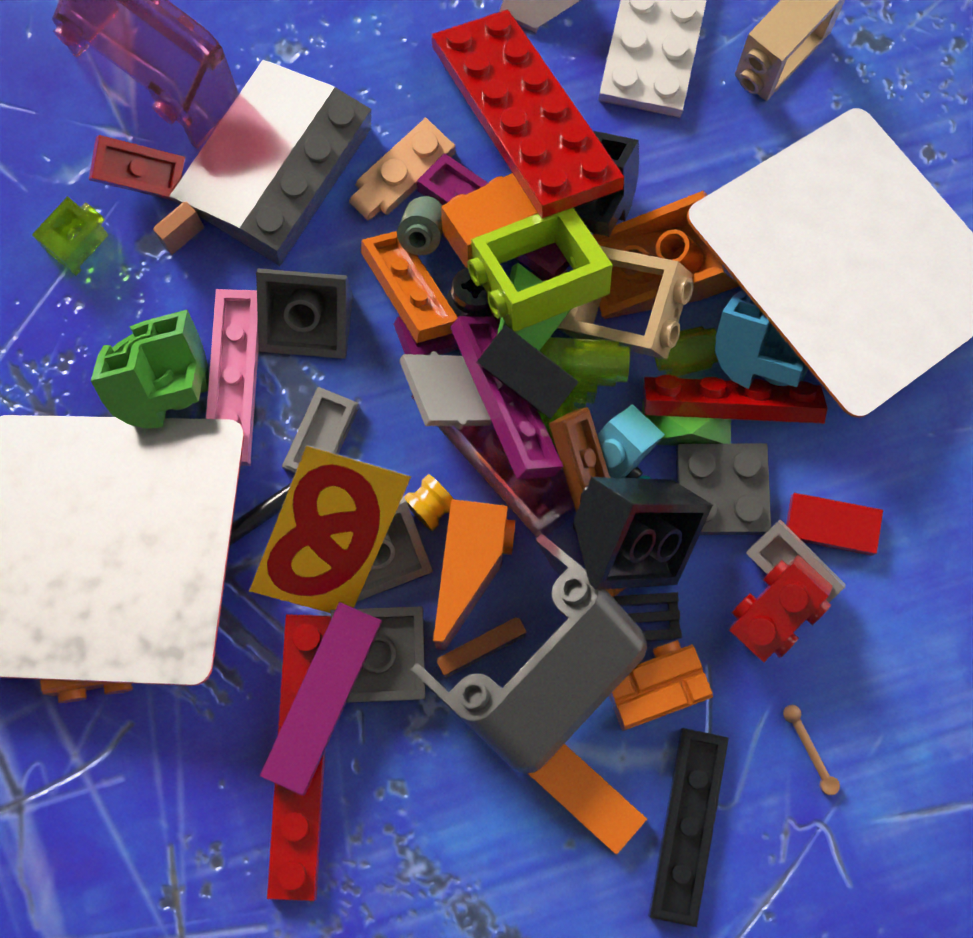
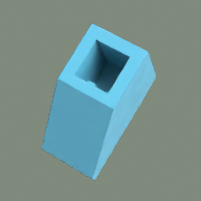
M633 404L608 421L597 435L610 478H625L643 461L665 435ZM564 474L560 480L568 486Z

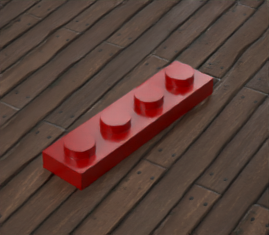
M660 375L658 377H644L643 383L645 415L825 424L828 409L821 385H813L806 381H800L798 386L794 387L791 385L777 386L762 379H754L750 388L747 389L734 381H725L718 377L683 379L673 375Z

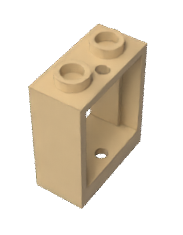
M780 0L748 34L734 75L739 79L743 88L752 94H758L767 101L831 33L845 0Z
M600 246L613 266L662 276L645 335L594 325L601 298L571 309L557 328L575 339L667 360L670 348H673L679 339V319L683 306L689 302L692 296L693 274L675 260Z

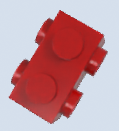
M799 555L789 565L781 560L764 577L763 581L768 585L757 598L749 593L731 612L737 619L729 631L763 662L773 653L781 658L799 639L794 634L797 628L805 620L811 625L815 624L831 606L826 599L829 597L833 586Z

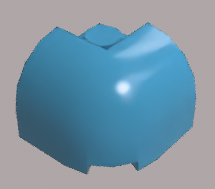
M739 291L733 295L722 311L716 334L715 353L721 369L732 381L747 389L750 388L756 375L764 377L766 381L777 386L791 385L797 387L799 382L804 380L808 367L750 297H747L746 293Z

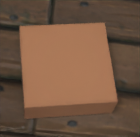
M186 201L157 223L153 230L162 245L173 255L205 227L197 212Z

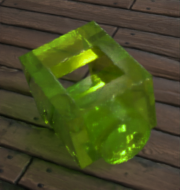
M66 197L32 236L48 254L77 276L82 270L80 266L107 238L108 234L101 225L105 219L96 209L86 202L80 207L69 197Z

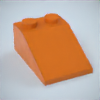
M704 191L615 225L609 237L592 234L599 246L680 262L693 274V292L689 302L700 301L740 286L688 223V210L694 203L707 196ZM612 266L610 294L602 297L599 305L602 317L608 319L652 310L662 276Z
M451 499L433 638L437 649L446 650L502 567L503 554L512 555L516 520L507 519L508 506Z

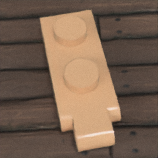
M424 118L357 180L356 187L359 190L352 195L349 203L366 220H371L380 211L385 215L391 213L417 189V180L444 153L450 157L456 153V146L427 118Z

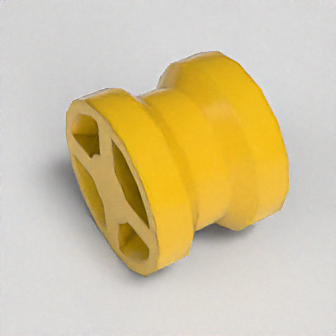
M430 474L422 479L421 487L415 493L408 492L404 496L411 512L430 531H434L439 526V519L445 513H450L451 499H454Z

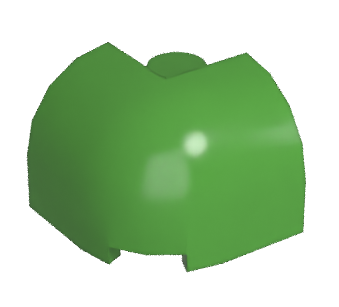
M188 309L129 326L133 334L118 342L113 348L111 345H103L97 356L91 382L100 400L114 417L128 425L145 429L163 427L166 410L187 408L191 404L199 402L200 393L208 391V362L203 344Z

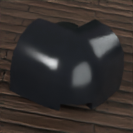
M593 131L624 175L623 190L573 208L590 233L609 237L617 221H625L631 209L639 173V140Z

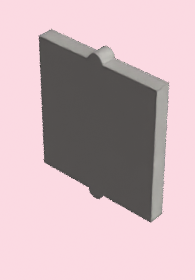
M434 351L430 355L403 354L399 359L425 426H454L460 430L463 426H489L492 423L463 356L439 355Z

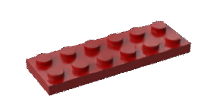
M508 9L431 34L432 48L541 218L623 190L624 175Z

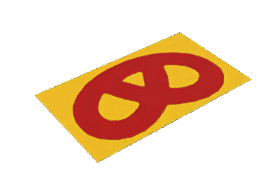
M306 445L249 591L331 613V610H336L339 602L354 608L411 476Z

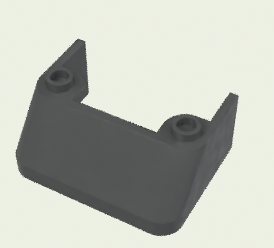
M542 533L536 539V542L551 567L560 574L552 588V600L557 609L568 619L507 684L501 688L486 675L471 674L460 680L448 692L419 663L411 669L512 769L520 773H533L541 769L642 661L647 651L646 638L637 623L605 589L596 590L590 586L586 570Z

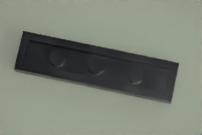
M681 728L648 914L650 918L697 927L729 737Z

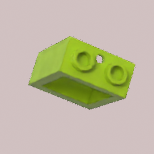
M574 208L545 218H541L538 213L471 239L472 259L467 262L470 276L476 286L483 285L488 293V302L494 316L497 319L503 318L507 326L514 332L610 294L613 265ZM555 242L573 270L517 292L500 263Z

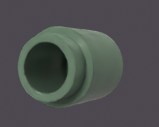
M422 196L413 199L406 206L397 229V238L400 245L411 254H430L440 244L443 235L441 220L442 204L437 199L430 196Z

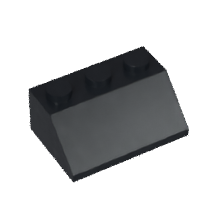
M591 477L589 484L581 494L580 505L573 519L589 585L596 590L677 585L713 504L674 480Z

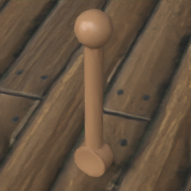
M788 705L783 711V716L786 721L793 724L821 778L820 790L827 795H835L840 789L839 781L835 777L830 776L800 720V708L796 705Z

